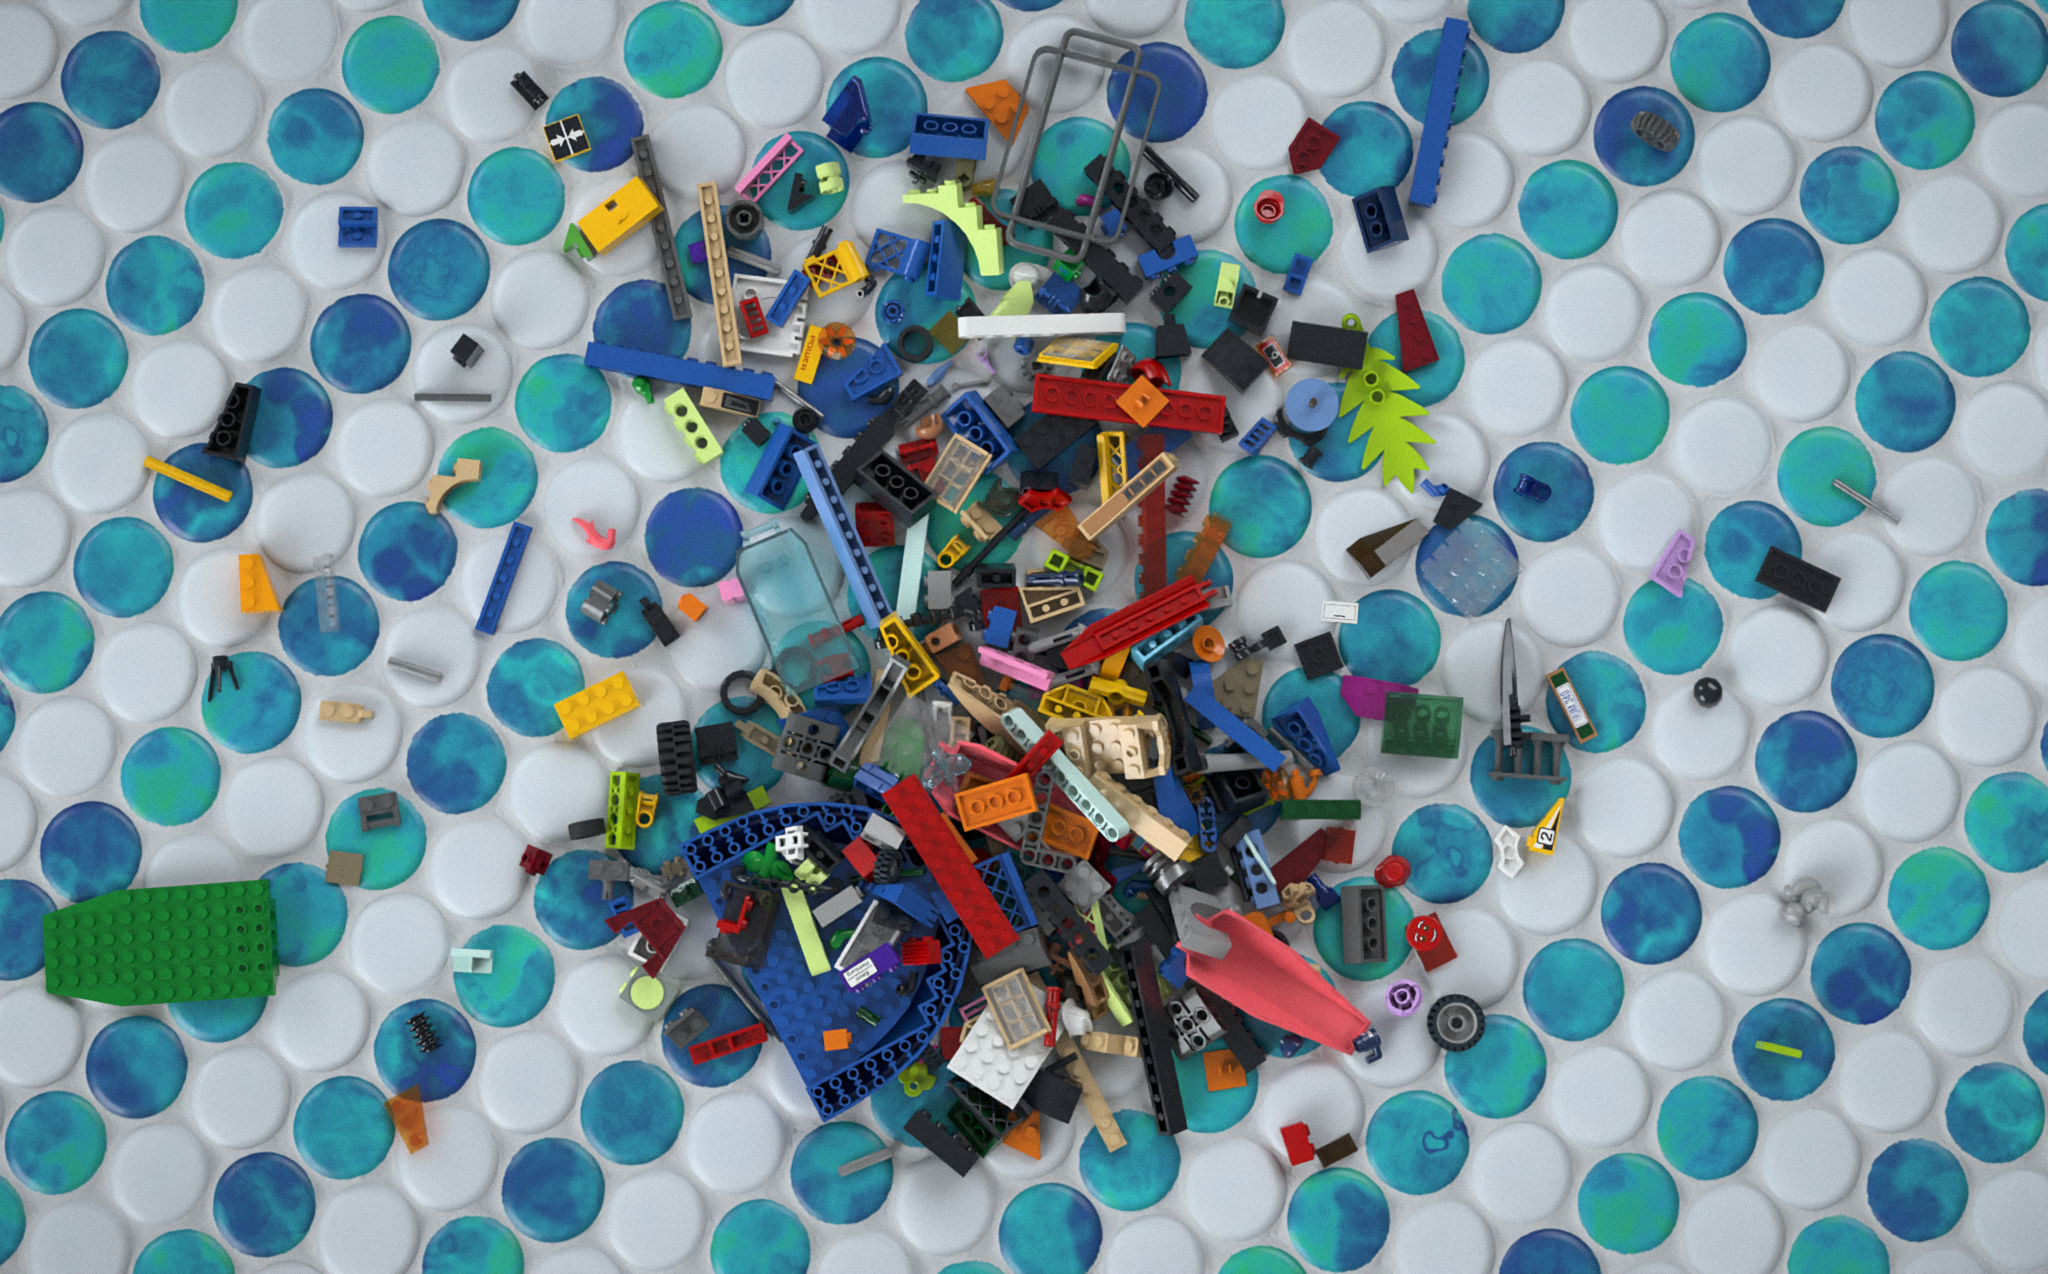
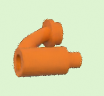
M1299 769L1291 770L1292 778H1290L1294 800L1307 799L1314 792L1319 775H1323L1320 769L1309 771L1310 775L1308 777H1312L1307 788H1305L1303 776H1300Z

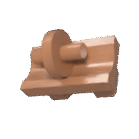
M1054 941L1048 949L1051 959L1055 960L1056 963L1047 966L1052 969L1050 974L1053 976L1056 971L1061 974L1064 973L1065 969L1060 967L1059 964L1072 969L1068 953L1064 959L1058 956L1062 945Z

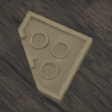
M1244 658L1213 680L1215 700L1235 716L1254 718L1264 661Z

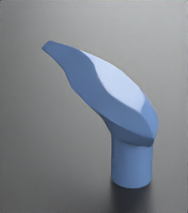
M952 360L938 367L926 381L928 388L933 387L943 379L949 367L954 363Z

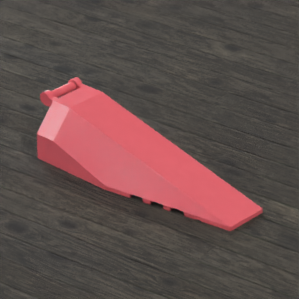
M1225 908L1209 919H1205L1197 913L1194 914L1195 918L1207 927L1228 933L1232 947L1224 959L1220 960L1183 948L1181 942L1178 941L1175 947L1186 953V976L1257 1019L1352 1056L1355 1051L1352 1040L1357 1035L1366 1032L1371 1022L1329 984L1321 974L1315 971L1303 957L1291 947L1228 908Z

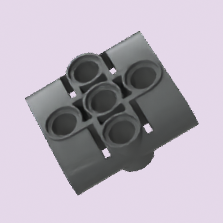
M789 712L783 732L777 739L778 746L771 767L823 783L841 728ZM811 725H815V731L813 733H809V727ZM789 730V731L798 733V735L793 734V733H790V732H787V731ZM787 738L792 739V742L789 746H785V741ZM820 740H821V741H824V742H827V743H831V744L828 745V744L822 743V742H820ZM809 743V749L803 752L804 744ZM826 748V755L824 757H820L821 750ZM803 761V767L797 770L796 765Z
M1199 985L1193 986L1163 1007L1171 1049L1182 1061L1229 1031L1226 1021ZM1176 1003L1181 1006L1182 1010L1177 1008ZM1202 1010L1207 1013V1016L1203 1015ZM1187 1020H1190L1193 1026L1189 1025ZM1173 1029L1178 1032V1036L1174 1034ZM1198 1036H1201L1204 1042L1200 1041Z

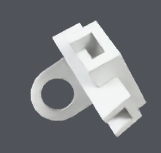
M803 826L785 828V835L775 836L776 851L781 852L791 864L801 865L804 860V848L808 847V844L804 843V836H808V833L803 832ZM795 837H797V844H794Z

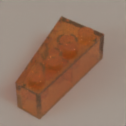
M1213 511L1210 516L1206 515L1201 524L1205 527L1201 533L1197 532L1192 541L1196 544L1192 550L1188 549L1184 556V559L1187 561L1184 566L1180 565L1175 573V576H1177L1176 582L1191 574L1197 584L1202 582L1232 526L1233 520L1216 511Z

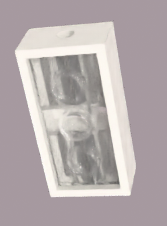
M874 899L834 967L838 970L845 969L886 942H891L893 947H895L903 934L901 931L872 923L879 900ZM872 981L865 986L871 987Z

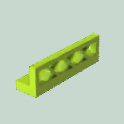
M610 771L605 848L635 850L640 773ZM617 776H621L619 786H617ZM618 796V797H619V803H618L617 806H616V804H615V798ZM615 815L617 816V823H616V824H614V817H615ZM615 834L616 843L612 845V837Z

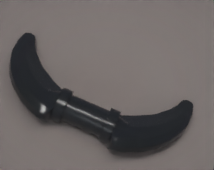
M1281 407L1278 408L1275 415V425L1278 427V433L1283 438L1292 437L1300 440L1304 446L1318 443L1324 438L1328 427L1314 433H1300L1287 425L1283 418Z

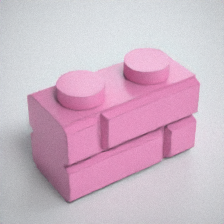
M739 577L730 579L729 582L725 580L718 584L721 598L726 604L734 603L736 600L747 599V594L750 593L747 582L745 580L742 581Z

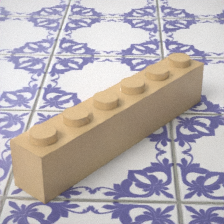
M1098 769L1090 778L1089 782L1127 821L1131 830L1173 861H1177L1193 839L1186 830L1178 828L1171 819L1163 817L1153 806H1148L1142 801L1140 796L1129 792L1122 783L1114 781L1107 772Z

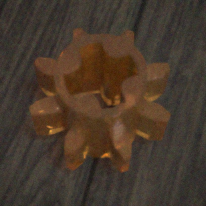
M1191 782L1189 788L1184 787L1183 789L1186 791L1190 802H1194V805L1198 807V802H1205L1203 794L1207 792L1200 790L1201 784L1195 787ZM1192 791L1198 794L1197 798L1191 795Z

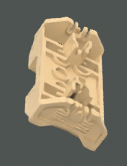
M1163 714L1058 719L1050 717L1045 724L1046 731L1050 729L1062 740L1064 739V743L1059 749L1064 755L1066 752V757L1088 780L1098 769L1108 774L1125 773L1126 779H1146L1166 775L1170 769L1171 746L1167 737L1168 731H1166L1168 726ZM1149 730H1153L1157 737L1156 746H1158L1159 763L1156 768H1150L1148 749L1151 743H1147L1146 738Z

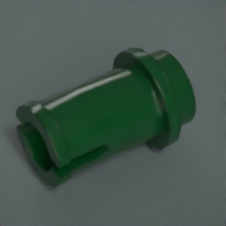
M861 1005L855 1014L858 1020L862 1019L874 1028L881 1020V1017L868 1010L867 1006L863 1007Z

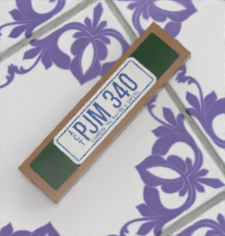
M1564 667L1545 675L1579 743L1582 744L1598 736Z

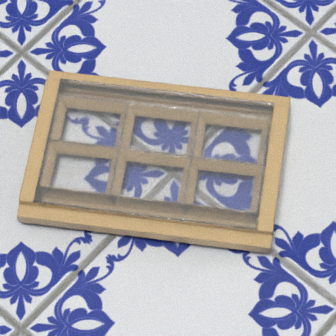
M955 433L924 483L938 493L937 503L957 514L993 455Z
M1023 967L981 988L1010 1051L1052 1031Z

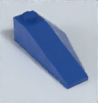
M1309 696L1292 703L1271 718L1278 732L1292 741L1298 751L1301 750L1306 754L1308 760L1317 769H1320L1324 776L1341 769L1321 716Z

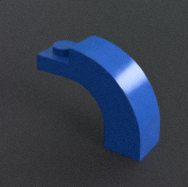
M1204 660L1189 662L1192 687L1197 685L1215 700L1209 663ZM1196 710L1199 730L1218 728Z

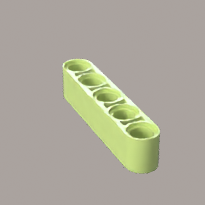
M792 884L793 888L798 887L796 884ZM781 888L811 975L816 976L830 971L831 967L804 890L791 893L788 888Z

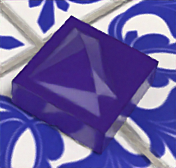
M705 240L688 245L693 264L708 260Z

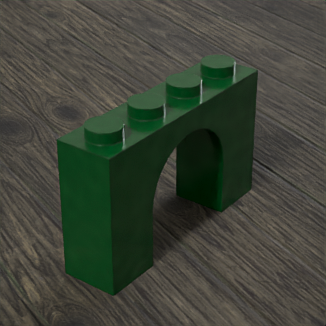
M1281 800L1280 821L1312 819L1358 821L1361 819V800Z

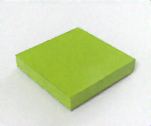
M1756 1041L1755 1048L1795 1058H1801L1802 1051L1765 1041Z

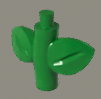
M767 842L764 855L754 850L746 853L742 858V863L747 870L760 874L762 877L778 876L781 880L788 881L794 877L790 865L784 860L777 859L779 852L776 851L775 843ZM760 885L758 888L763 889L764 885Z

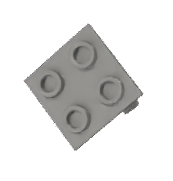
M1121 346L1107 377L1108 382L1127 384L1130 369L1136 363L1137 357L1126 346Z

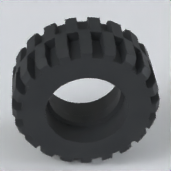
M686 720L659 723L656 726L664 794L674 796L695 793L698 787L690 723Z

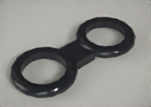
M794 646L778 653L773 662V668L768 671L783 679V682L790 689L799 692L813 684L817 678L818 666L815 665L816 659L811 652L805 648ZM789 655H801L809 662L810 673L802 683L791 684L781 676V663ZM739 670L732 672L724 679L720 688V698L728 711L744 716L752 714L760 708L764 699L758 694L754 703L744 708L734 706L727 694L728 688L733 681L739 678H747L753 681L756 674L751 671Z

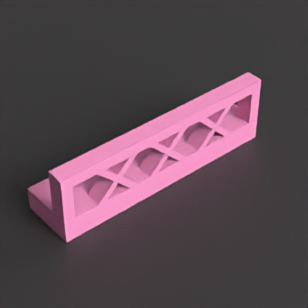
M786 132L735 187L736 192L745 200L757 203L804 153V150ZM790 145L798 150L792 157H786L785 150ZM776 160H783L784 167L781 170H773L772 164ZM762 174H770L771 181L768 184H760ZM749 188H758V195L753 200L745 194Z
M979 646L977 652L982 654L978 664L1044 691L1050 690L1055 676L1054 672L992 647Z

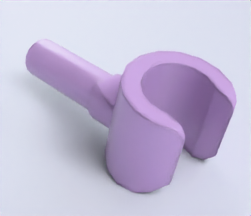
M982 348L985 356L979 357L976 352L977 359L983 362L993 375L996 371L988 360L987 351Z

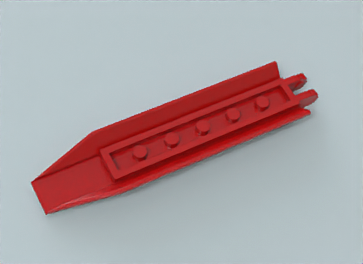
M1191 574L1089 625L1060 655L1069 670L1108 658L1210 607L1207 601L1217 596L1218 591L1213 589L1202 594L1201 591L1209 588L1213 584L1212 581L1209 579L1197 584Z

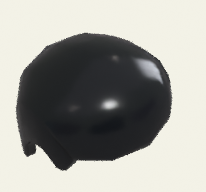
M1154 172L1149 174L1144 181L1145 194L1152 200H1164L1173 193L1174 182L1165 173Z
M1704 677L1699 679L1694 685L1693 695L1700 706L1711 708L1718 705L1722 700L1723 689L1715 678Z

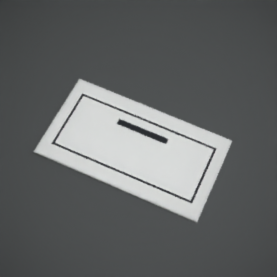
M1322 600L1321 621L1357 624L1359 603Z

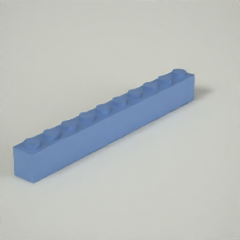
M819 443L793 453V456L869 629L878 628L879 621L891 614L892 609Z

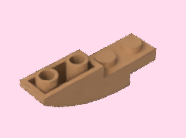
M1071 949L1068 951V956L1076 985L1082 987L1090 1019L1096 1021L1109 1012L1106 1001L1110 998L1102 974L1100 973L1097 976L1094 973L1090 974L1084 967L1086 964L1082 957L1078 959Z

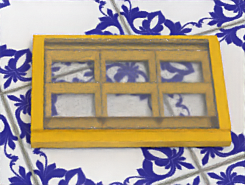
M1062 336L1057 338L1039 354L1037 362L1097 369L1117 351L1119 345L1112 342Z

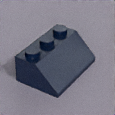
M1380 186L1352 199L1367 253L1394 247L1409 240L1394 186Z

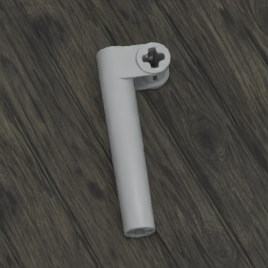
M1290 750L1279 751L1286 757L1280 766L1292 765L1293 753ZM1250 753L1199 754L1203 770L1196 772V774L1267 767Z

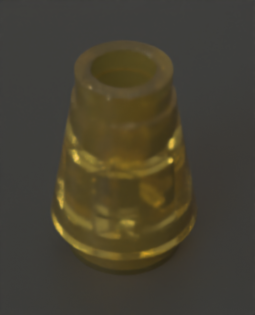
M991 178L972 184L973 195L992 196L997 179Z

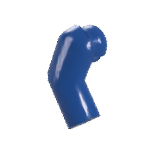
M1427 478L1420 484L1431 497H1443L1449 491L1447 484L1433 485Z
M1130 881L1123 890L1125 898H1133L1139 890L1148 891L1150 881Z

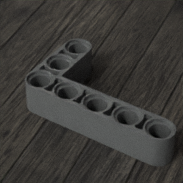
M1043 769L1038 773L1034 786V795L1039 811L1035 812L1041 813L1043 819L1035 821L1032 817V814L1035 812L1028 814L1020 859L1027 865L1070 873L1077 865V859L1073 854L1041 847L1055 781L1054 773L1049 769ZM1042 774L1049 775L1051 778L1050 783H1043L1040 776ZM1043 793L1046 795L1047 800L1039 802L1036 795ZM1035 831L1038 833L1039 838L1031 840L1028 833ZM1031 850L1034 852L1035 857L1027 859L1024 852ZM1044 855H1052L1054 862L1046 863ZM1066 858L1071 859L1073 866L1070 868L1065 867L1063 860Z

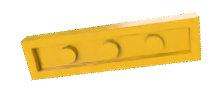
M1102 431L1097 435L1102 504L1128 483L1124 431ZM1110 436H1119L1120 445L1117 448L1111 444ZM1115 453L1121 458V464L1118 467L1112 462V456ZM1116 472H1118L1123 479V482L1120 485L1113 481V475Z

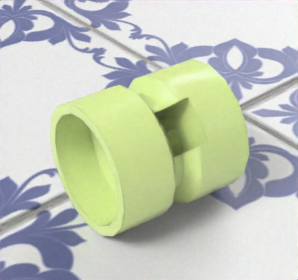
M827 162L815 167L817 178L821 179L819 182L821 194H833L845 189L843 179L839 177L841 174L839 162Z
M810 857L794 872L801 881L805 880L806 883L817 881L820 885L830 876V873L827 875ZM814 886L811 887V889L814 890V891L817 889V888L814 887Z

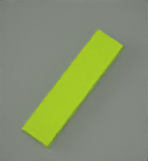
M763 785L747 793L755 807V811L771 803ZM747 813L718 820L701 816L695 819L694 822L701 834Z

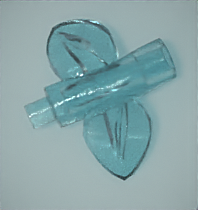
M942 746L934 748L930 751L934 765L924 769L921 776L922 786L924 788H932L944 781L946 787L950 786L952 792L958 791L957 782L959 780L956 775L966 773L971 767V761L962 754H953L946 758Z

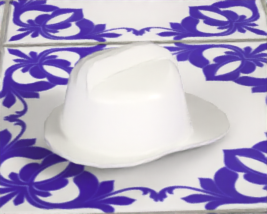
M1020 262L1011 268L1009 283L1013 287L1017 281H1030L1033 295H1036L1038 290L1051 277L1052 272L1042 265Z
M1073 998L1067 999L1063 1006L1062 1018L1070 1038H1074L1075 1035H1085L1087 1032L1092 1031L1093 1025L1090 1020V1013L1078 1007Z

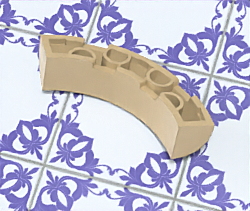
M764 668L758 671L749 690L765 699L777 712L779 718L788 717L789 712L802 713L807 711L799 696L783 682V679ZM787 738V746H789L792 742L791 738ZM809 743L804 744L803 752L809 749ZM803 761L799 762L796 766L803 767Z

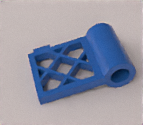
M877 228L865 265H868L867 269L875 272H879L880 269L903 276L904 281L914 283V281H919L930 244L923 240L912 239ZM880 234L888 236L890 240L889 243L881 247L878 243ZM900 240L907 242L905 249L898 252L894 244ZM892 245L896 254L886 258L882 250ZM880 251L884 260L879 263L871 262L873 255ZM898 257L900 260L899 268H891L888 261Z

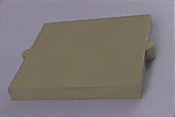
M330 850L328 864H326L325 882L359 886L361 873L363 872L364 855Z

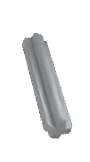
M730 246L727 251L728 257L778 275L781 271L780 264Z
M389 657L387 661L388 667L438 683L441 682L443 677L441 672L394 657Z
M886 1147L839 1166V1175L843 1177L893 1156L892 1149Z

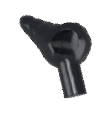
M720 763L713 767L720 775L718 778L720 786H724L736 778L741 783L749 781V778L725 770Z

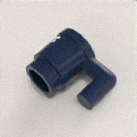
M1374 1028L1357 1035L1352 1040L1354 1048L1358 1053L1373 1049L1374 1054L1365 1057L1368 1065L1382 1058L1380 1049L1381 1039Z

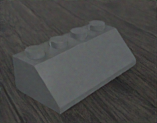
M1384 885L1341 886L1344 964L1388 962Z
M1035 927L1017 932L1020 939L987 960L978 945H972L968 965L978 983L982 985L993 982L1022 967L1025 972L1053 965L1043 927Z

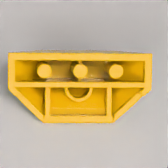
M1068 683L1043 693L1037 710L1038 713L1048 719L1050 717H1056L1057 719L1114 717L1103 696Z

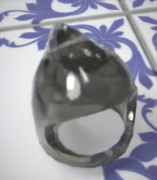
M998 477L988 491L983 502L978 501L977 505L995 516L1008 517L1014 514L1018 507L1019 488L1002 487V480Z
M1067 970L1055 975L1059 988L1063 989L1062 993H1060V1001L1066 1002L1067 999L1073 998L1076 1003H1081L1082 1009H1087L1082 987L1076 984L1073 970Z

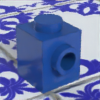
M1118 208L1100 216L1102 223L1100 228L1105 237L1112 238L1117 232L1121 218ZM1125 222L1123 224L1119 239L1126 235L1125 232H1127V226Z

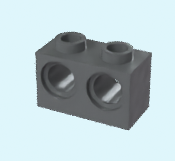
M1016 626L1015 631H1012L1010 636V642H1013L1012 650L1008 649L1007 654L1015 657L1018 653H1023L1026 655L1024 661L1034 664L1036 653H1030L1027 648L1032 642L1038 641L1039 630ZM1023 634L1030 637L1025 643L1019 641V637Z

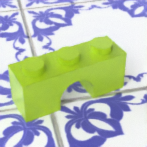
M1052 548L1044 564V568L1054 573H1060L1062 570L1076 571L1077 569H1082L1085 580L1081 587L1093 593L1096 592L1104 577V574L1072 560L1069 556Z

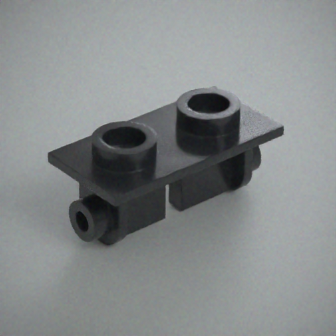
M525 71L521 74L516 73L513 76L514 80L510 84L535 111L549 99Z

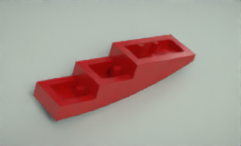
M763 1022L690 1046L688 1049L693 1064L697 1065L769 1040Z

